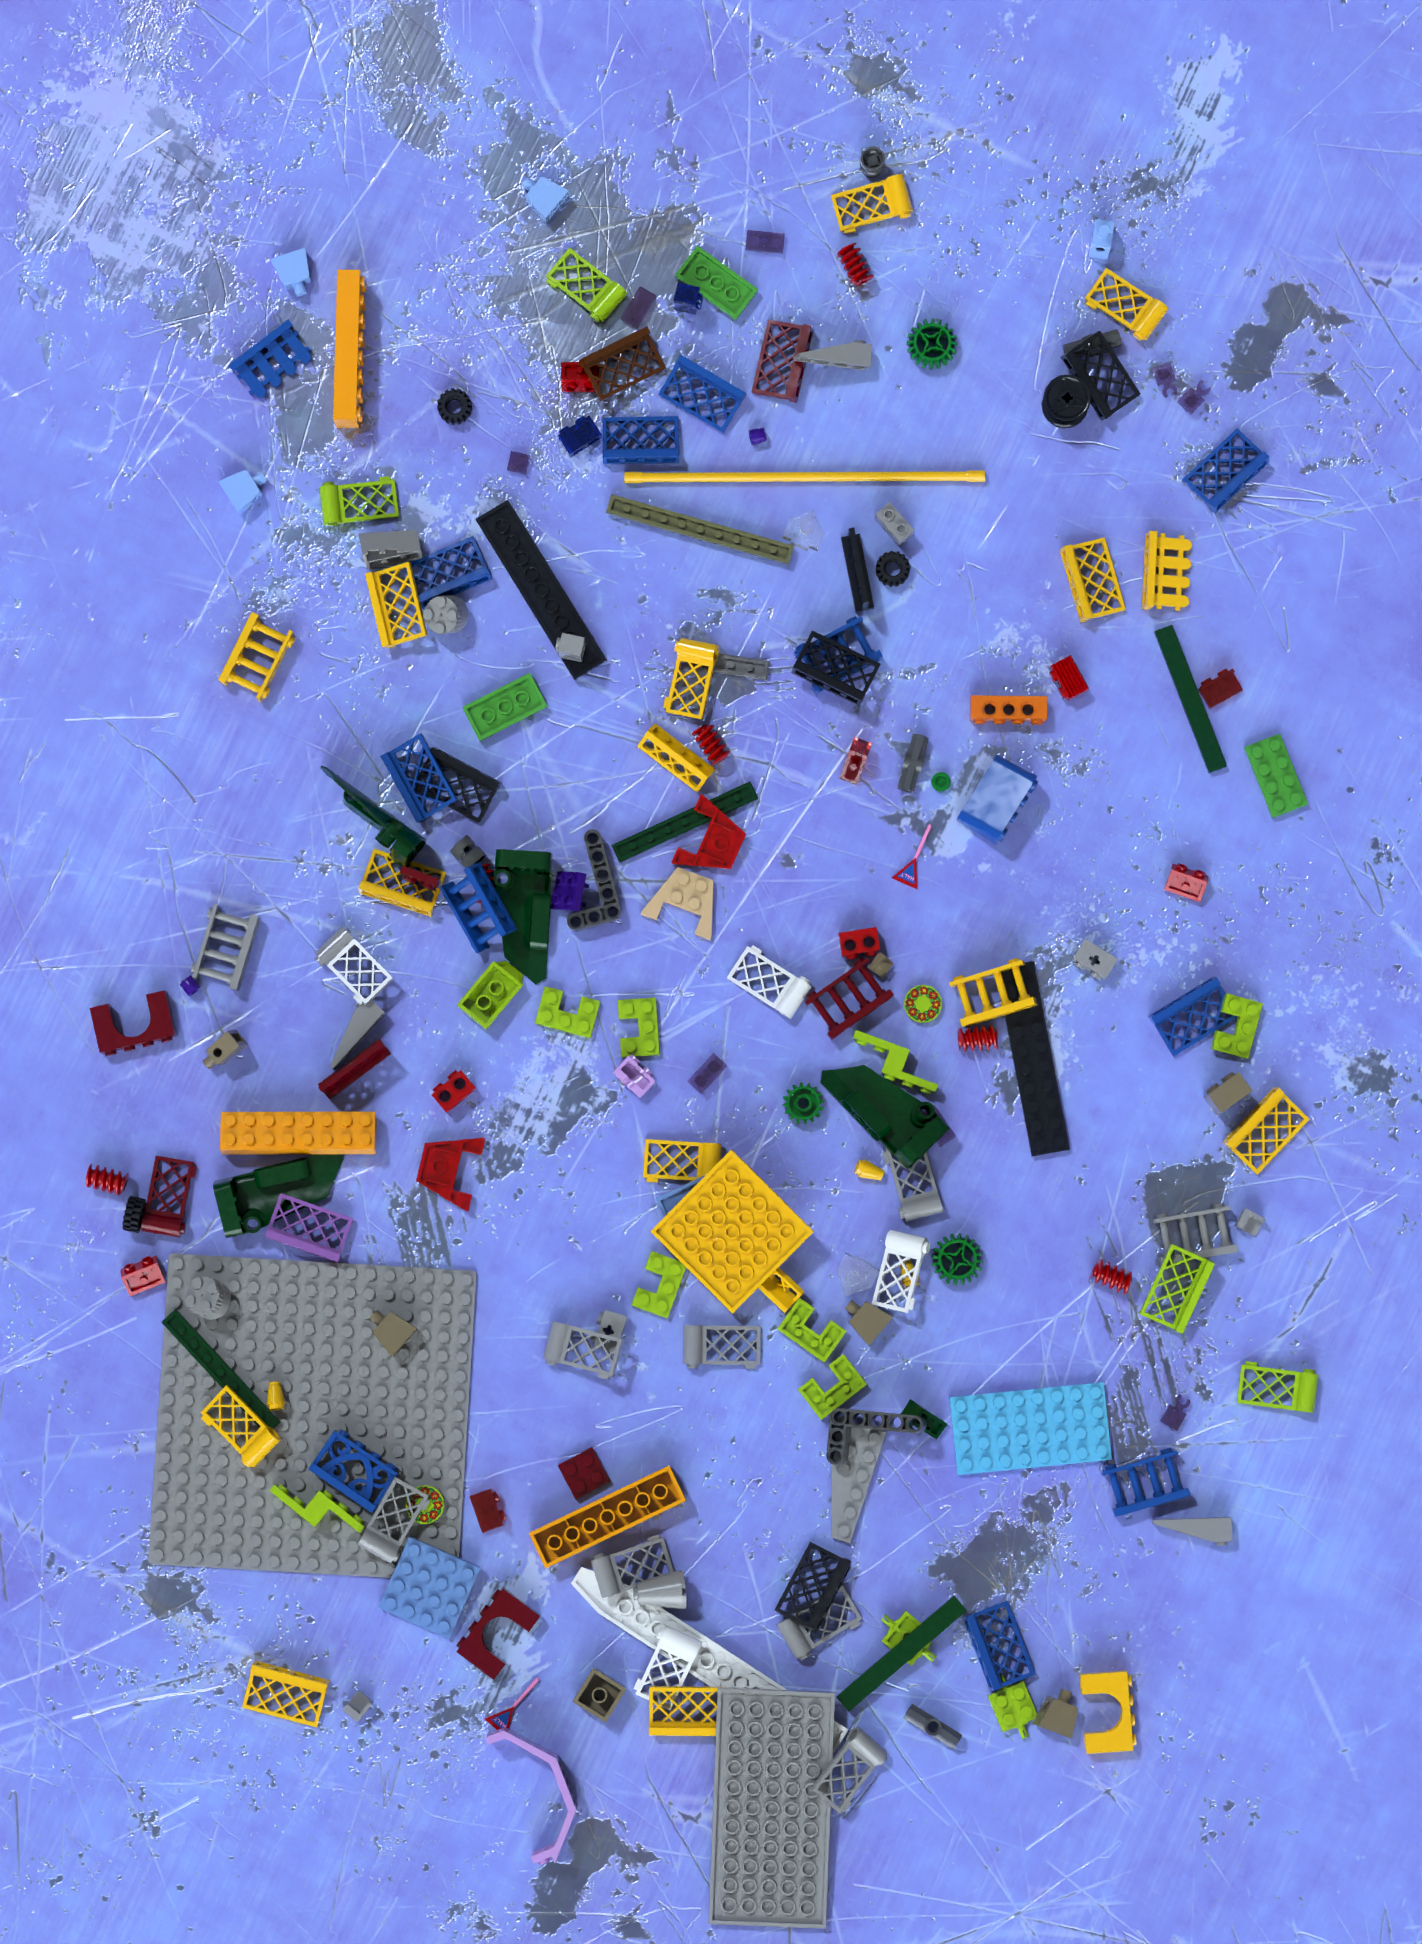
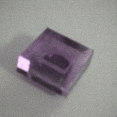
M511 451L507 471L526 475L530 455Z

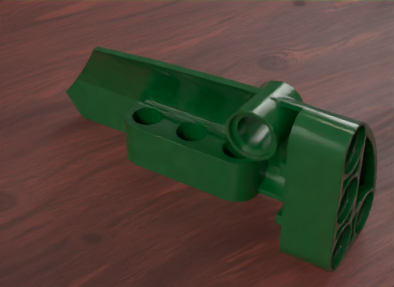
M321 766L320 768L345 790L343 795L344 805L376 829L381 830L375 839L382 846L389 848L395 839L397 840L390 849L391 853L389 856L399 866L408 867L425 845L426 839L325 766ZM350 795L355 800L350 801L347 799V796Z
M497 849L493 877L496 892L517 927V930L502 936L504 957L537 985L546 979L553 855L549 852ZM501 874L508 876V880L504 884L498 882V877Z
M866 1065L822 1070L820 1083L876 1141H881L907 1169L920 1159L951 1128L935 1112L934 1106L930 1102H921ZM920 1109L926 1110L928 1112V1116L923 1115L920 1112Z
M316 1154L261 1167L250 1173L214 1181L213 1190L225 1237L230 1238L247 1233H256L261 1228L269 1225L280 1193L311 1204L328 1197L344 1157L341 1154ZM282 1198L280 1207L283 1213L293 1209L291 1202ZM306 1206L298 1208L297 1211L305 1208ZM279 1209L276 1216L281 1214ZM295 1210L292 1211V1212H290V1213H288V1214H286L285 1217L288 1216V1215H290V1214H292V1213H294ZM281 1216V1217L275 1219V1221L280 1220V1219H282L283 1217ZM255 1219L258 1222V1226L250 1227L248 1221Z

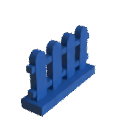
M289 319L228 365L233 373L235 371L239 373L236 377L239 380L243 378L251 390L248 392L251 396L255 394L258 398H263L266 395V389L263 386L267 383L274 387L281 384L280 373L285 371L286 374L293 375L296 372V366L293 363L298 359L304 364L309 363L311 360L310 347L307 346L305 348L296 337L299 333L291 330L293 325ZM282 336L284 340L278 344L276 340ZM286 344L296 354L291 359L282 349ZM267 348L269 351L263 355L261 351ZM271 355L281 366L276 371L266 360ZM252 359L254 363L248 367L246 363ZM256 367L266 377L261 382L252 372Z

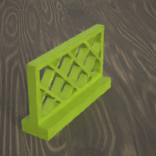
M1171 1243L1139 1314L1183 1334L1215 1263ZM1175 1249L1181 1252L1183 1259L1173 1263L1170 1256ZM1194 1258L1201 1261L1197 1269L1190 1271L1187 1261ZM1185 1262L1188 1272L1177 1275L1174 1266ZM1172 1267L1175 1277L1164 1280V1270ZM1189 1275L1191 1278L1190 1286L1182 1288L1179 1278ZM1177 1280L1180 1289L1169 1293L1166 1283ZM1164 1285L1167 1294L1156 1298L1154 1292L1156 1287ZM1182 1293V1303L1174 1306L1171 1296ZM1168 1297L1172 1307L1161 1311L1158 1301ZM1156 1302L1159 1312L1154 1314L1145 1312L1149 1304ZM1173 1310L1175 1314L1173 1323L1165 1321L1163 1313Z

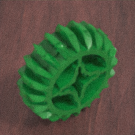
M931 318L929 324L927 319H924V325L918 322L917 328H911L913 334H908L910 340L907 341L906 345L910 346V348L907 349V352L913 353L910 357L911 360L918 358L915 363L916 365L923 362V369L926 368V364L930 365V370H933L934 364H936L937 369H940V363L946 366L948 364L947 360H953L951 354H956L957 350L954 348L958 346V343L954 342V340L957 339V336L951 335L954 331L953 328L947 330L948 323H945L944 326L941 325V319L938 320V324L934 323V318ZM926 331H937L934 335L923 334ZM942 335L947 341V350H944L939 342ZM918 338L925 345L922 353L918 350L916 344ZM936 340L935 347L928 348L929 341ZM930 353L941 354V356L934 358L927 357Z
M958 1233L957 1239H954V1235L950 1234V1241L945 1236L943 1237L945 1244L938 1241L937 1245L941 1248H933V1251L937 1252L938 1255L931 1256V1259H937V1262L932 1263V1266L938 1265L939 1267L934 1272L935 1274L940 1271L943 1273L939 1277L941 1280L945 1276L948 1277L946 1279L947 1284H949L951 1279H954L953 1285H957V1280H960L961 1285H964V1278L971 1282V1274L975 1278L978 1276L974 1270L981 1271L982 1269L977 1266V1263L981 1264L983 1260H978L977 1256H982L983 1253H976L980 1246H972L975 1243L974 1239L970 1243L967 1242L968 1235L964 1237V1240H961V1233ZM960 1243L956 1253L944 1251L950 1244ZM966 1247L970 1249L973 1255V1263L964 1257ZM960 1253L962 1261L966 1262V1264L959 1262L954 1267L952 1257L948 1255L957 1256ZM942 1256L951 1262L949 1272L942 1265ZM961 1265L970 1268L964 1275H954L957 1268Z

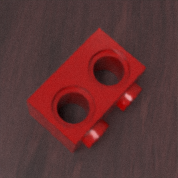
M877 927L838 933L841 956L846 957V960L858 958L857 955L865 954V957L877 955L876 952L880 951ZM872 938L874 946L866 947L863 943L864 939ZM853 941L855 949L847 950L844 946L845 942Z
M455 1070L447 1077L449 1080L445 1084L439 1083L433 1088L434 1093L431 1095L446 1113L450 1112L476 1090V1087L461 1070L459 1072ZM458 1079L465 1080V1087L463 1089L455 1087V1082ZM444 1091H448L451 1095L447 1102H443L440 1099V1095Z

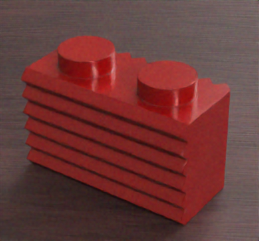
M1071 655L1050 666L1051 671L1049 675L1053 682L1057 681L1060 687L1058 692L1063 699L1066 698L1069 701L1089 690Z

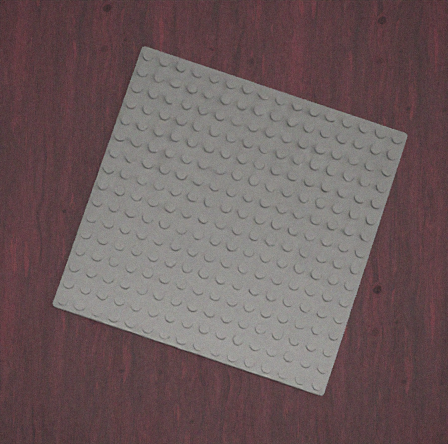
M170 1254L165 1318L177 1309L265 1405L267 1404L269 1382H280L286 1404L283 1410L271 1411L281 1421L274 1428L280 1435L281 1440L256 1467L245 1466L241 1461V1454L212 1424L208 1426L201 1419L203 1409L223 1388L164 1326L148 1562L159 1565L391 1578L409 1536L459 1557L477 1273L471 1270ZM206 1276L226 1285L231 1294L230 1306L221 1317L209 1320L193 1313L186 1306L184 1299L187 1289L191 1285L192 1280L197 1277ZM376 1310L385 1317L389 1312H393L418 1328L394 1356L387 1352L372 1333L377 1325L369 1318ZM225 1393L222 1396L223 1404H232V1398ZM212 1407L208 1413L213 1418H219V1407ZM223 1407V1418H232V1407ZM236 1407V1418H245V1412L240 1407ZM223 1421V1429L226 1432H232V1421ZM236 1421V1432H246L245 1421ZM249 1421V1432H256L259 1427L253 1421ZM342 1429L350 1435V1440L353 1442L358 1440L366 1446V1451L369 1453L374 1451L382 1457V1462L385 1464L390 1462L398 1468L397 1472L400 1473L397 1478L415 1488L423 1485L435 1487L444 1498V1510L441 1516L432 1523L420 1524L414 1521L399 1547V1551H401L399 1558L396 1562L392 1561L389 1563L356 1545L361 1533L356 1531L332 1510H329L320 1523L314 1527L269 1490L274 1484L278 1486L282 1484L290 1490L288 1492L289 1495L293 1498L295 1496L299 1497L305 1502L303 1506L306 1507L319 1490L324 1492L326 1489L334 1495V1501L338 1504L340 1502L344 1503L349 1507L348 1512L353 1516L355 1514L359 1515L364 1520L363 1524L367 1526L373 1513L308 1469L334 1430L340 1431ZM236 1434L237 1443L241 1447L246 1443V1434ZM336 1441L332 1446L336 1457L340 1456L337 1451L338 1446L342 1451L346 1448L342 1441ZM351 1447L350 1453H360L359 1451ZM328 1451L319 1462V1466L322 1467L332 1460ZM362 1460L342 1462L346 1469L344 1483L348 1485L355 1479L367 1480ZM370 1460L372 1469L378 1466V1464ZM337 1464L335 1466L338 1469L334 1471V1474L336 1476H340L342 1474V1470L340 1466ZM379 1470L378 1476L382 1478L374 1479V1483L384 1484L388 1480V1474L384 1470ZM359 1482L355 1487L358 1491H361V1485L366 1487V1484ZM396 1483L393 1488L394 1496L405 1494L404 1486ZM373 1487L370 1501L374 1503L383 1488ZM406 1496L395 1499L398 1509L406 1507ZM393 1500L385 1502L383 1505L384 1513L396 1510ZM407 1511L399 1512L401 1523L410 1520ZM397 1513L385 1516L388 1527L399 1524ZM384 1518L375 1519L372 1526L376 1529L385 1528ZM401 1528L389 1529L391 1537L398 1540L402 1534Z

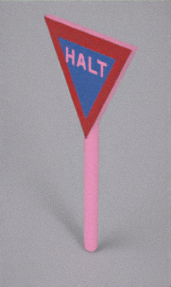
M931 824L927 826L913 860L895 874L892 879L917 889L916 861L932 827Z
M535 1678L511 1708L489 1716L485 1720L496 1730L504 1727L509 1729L513 1710L535 1686L539 1678Z

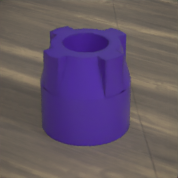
M764 428L748 430L751 445L767 440Z
M191 975L180 984L189 997L201 988Z

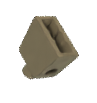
M237 1030L226 1031L206 1050L209 1055L203 1060V1063L208 1069H211L216 1064L223 1065L245 1048L248 1043Z
M851 1300L845 1307L853 1315L848 1321L849 1324L868 1346L893 1318L867 1301L860 1307Z
M376 1310L369 1318L377 1325L372 1333L391 1356H394L418 1329L393 1312H389L385 1317Z
M1061 1688L1058 1699L1050 1696L1046 1697L1033 1724L1072 1739L1078 1707L1068 1704L1072 1692Z

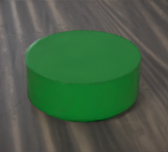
M943 772L936 773L931 780L933 789L938 792L946 791L951 783L950 777Z

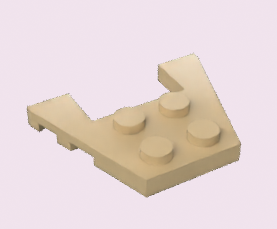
M677 867L641 911V915L657 921L663 903L673 905L701 916L694 935L711 941L714 880Z

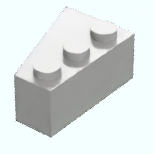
M417 530L358 533L367 570L423 558Z

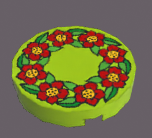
M917 985L911 988L904 999V1010L907 1016L919 1023H928L934 1020L940 1014L942 1008V999L938 991L928 985Z
M428 1485L416 1487L429 1495L427 1499L430 1502L425 1511L420 1510L415 1522L429 1524L436 1521L444 1510L443 1496L435 1487ZM417 1493L409 1495L411 1506L419 1504L422 1496ZM406 1499L405 1505L406 1507H409L408 1501ZM410 1509L406 1510L409 1517L411 1518L412 1515Z

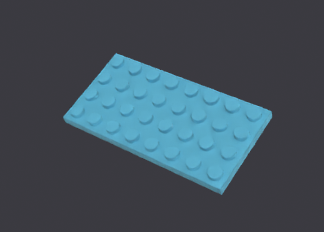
M1104 1382L949 1397L957 1475L1112 1460Z

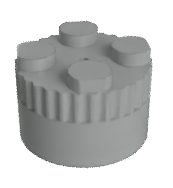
M437 596L427 603L426 609L423 611V618L429 629L435 633H457L465 627L468 621V608L465 602L457 596Z
M206 1276L197 1277L189 1285L184 1301L193 1313L213 1320L226 1313L230 1306L231 1294L223 1283Z

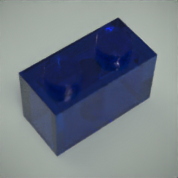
M678 282L673 300L674 310L696 315L697 309L701 310L703 294L700 293V287Z
M590 415L586 418L585 416L580 417L575 421V425L570 428L569 426L564 427L559 431L560 434L557 435L559 442L570 458L602 439V434Z

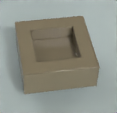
M879 952L868 968L883 979L893 965V962Z

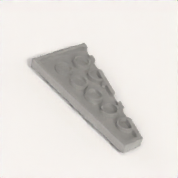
M837 1416L840 1423L843 1422L844 1418ZM851 1427L846 1463L843 1465L831 1464L832 1538L847 1543L851 1542L886 1435L884 1431ZM840 1431L835 1436L838 1442L843 1438ZM839 1451L834 1453V1460L837 1462L841 1458Z

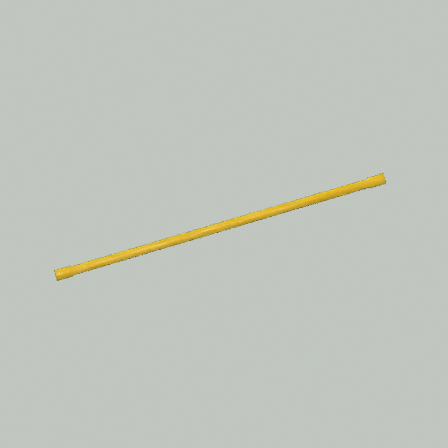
M985 470L913 472H624V483L804 481L985 482Z

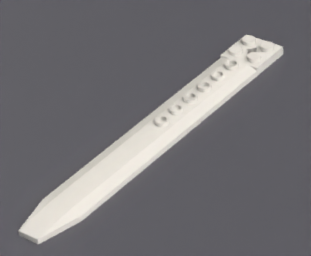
M581 1567L571 1582L575 1589L600 1615L656 1650L660 1641L657 1638L661 1627L665 1629L666 1626L701 1641L702 1644L689 1669V1673L710 1687L787 1690L662 1607L638 1604V1601L633 1598V1589L602 1598L594 1571ZM662 1649L659 1650L661 1655L670 1659L668 1652ZM683 1659L675 1660L676 1664L681 1668H685L688 1664V1661ZM835 1720L833 1754L848 1732L846 1727Z

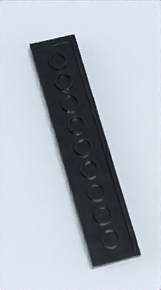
M506 500L476 518L477 524L553 647H556L557 638H561L562 633L585 637L586 646L582 662L561 658L574 681L606 662L607 659L509 501Z
M1034 961L1025 962L1026 965L1019 968L1027 995L1035 997L1038 1005L1004 1016L1031 1157L1070 1150ZM1012 969L1001 972L1009 1000L1012 1003L1019 1001L1020 995Z

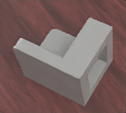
M1245 1208L1242 1210L1235 1227L1256 1236L1266 1219Z
M358 1691L343 1711L356 1722H359L374 1702L361 1691Z

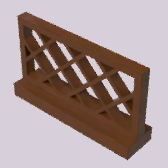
M647 326L578 361L580 367L586 372L600 401L666 369L649 335L650 331ZM645 340L650 347L648 353L638 350L640 343ZM625 350L634 352L632 361L622 358ZM637 353L647 357L644 366L635 363ZM609 358L618 360L616 369L606 366ZM649 358L656 360L659 368L655 370L648 368ZM621 361L630 364L628 374L618 371ZM593 366L602 368L600 377L594 376L590 368ZM633 366L643 369L641 377L638 378L631 375ZM605 370L614 372L612 382L602 379ZM617 374L627 377L625 385L621 386L615 383ZM601 382L611 385L609 393L602 394L600 390Z

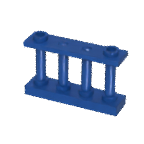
M854 616L846 621V625L825 635L829 639L835 638L839 644L849 648L842 633L852 629L865 652L864 656L876 662L883 658L880 650L875 652L874 649H871L859 627L863 623L862 617L857 618ZM817 639L811 642L813 649L822 647L821 640ZM805 643L796 647V651H794L795 658L799 657ZM822 650V655L825 659H827L825 651ZM810 654L803 656L806 664L814 663ZM853 656L846 657L848 666L857 663ZM833 660L832 664L834 669H840V667L838 668L837 664ZM870 664L862 665V669H865V668H867V667H869V666H871V665H870ZM859 667L849 669L851 676L860 671ZM846 670L836 673L840 681L848 678ZM815 684L812 685L815 695L825 690Z
M480 862L465 868L464 872L467 877L457 884H454L452 881L439 887L476 954L489 949L490 946L487 941L498 933L502 937L517 930ZM471 883L476 894L464 901L459 891ZM481 900L486 910L473 918L468 908ZM490 916L495 927L482 934L478 924Z
M1172 1448L1160 1450L1161 1454L1117 1467L1116 1464L1104 1467L1105 1470L1101 1471V1474L1103 1476L1109 1474L1117 1502L1115 1504L1116 1508L1112 1509L1114 1517L1190 1496L1189 1489L1183 1488L1179 1483L1172 1456L1178 1454L1177 1450L1172 1451ZM1165 1459L1173 1486L1171 1488L1172 1492L1164 1493V1490H1161L1153 1461ZM1142 1464L1147 1466L1154 1490L1153 1497L1148 1499L1142 1494L1135 1466ZM1125 1469L1128 1470L1135 1494V1502L1130 1504L1124 1501L1116 1472Z

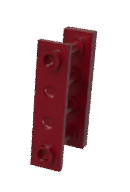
M861 957L855 961L852 969L818 993L813 991L806 996L805 1005L808 1006L812 1003L829 1026L827 1036L830 1040H833L894 997L890 989L885 991V989L879 986L865 966L870 961L868 957L865 960ZM857 970L862 973L876 993V999L872 1002L865 999L850 978V975ZM842 981H844L860 1004L859 1007L861 1009L856 1013L850 1011L834 988ZM826 992L829 993L844 1014L843 1018L845 1021L840 1024L838 1022L835 1023L818 999Z

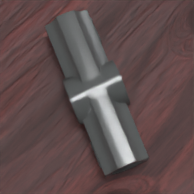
M1118 329L1102 333L1111 348L1122 346ZM1093 334L1083 337L1082 340L1064 344V354ZM1098 337L1092 340L1091 348L1101 350L1102 343ZM1077 350L1075 354L1078 359L1085 357L1087 350ZM1090 351L1089 357L1097 356L1100 353Z
M913 733L909 750L905 755L902 766L903 771L898 784L899 790L907 793L914 792L918 774L921 773L928 737Z
M911 1704L903 1717L952 1749L957 1746L962 1737V1734L914 1704ZM931 1721L938 1723L936 1731L931 1732L928 1730L927 1726Z

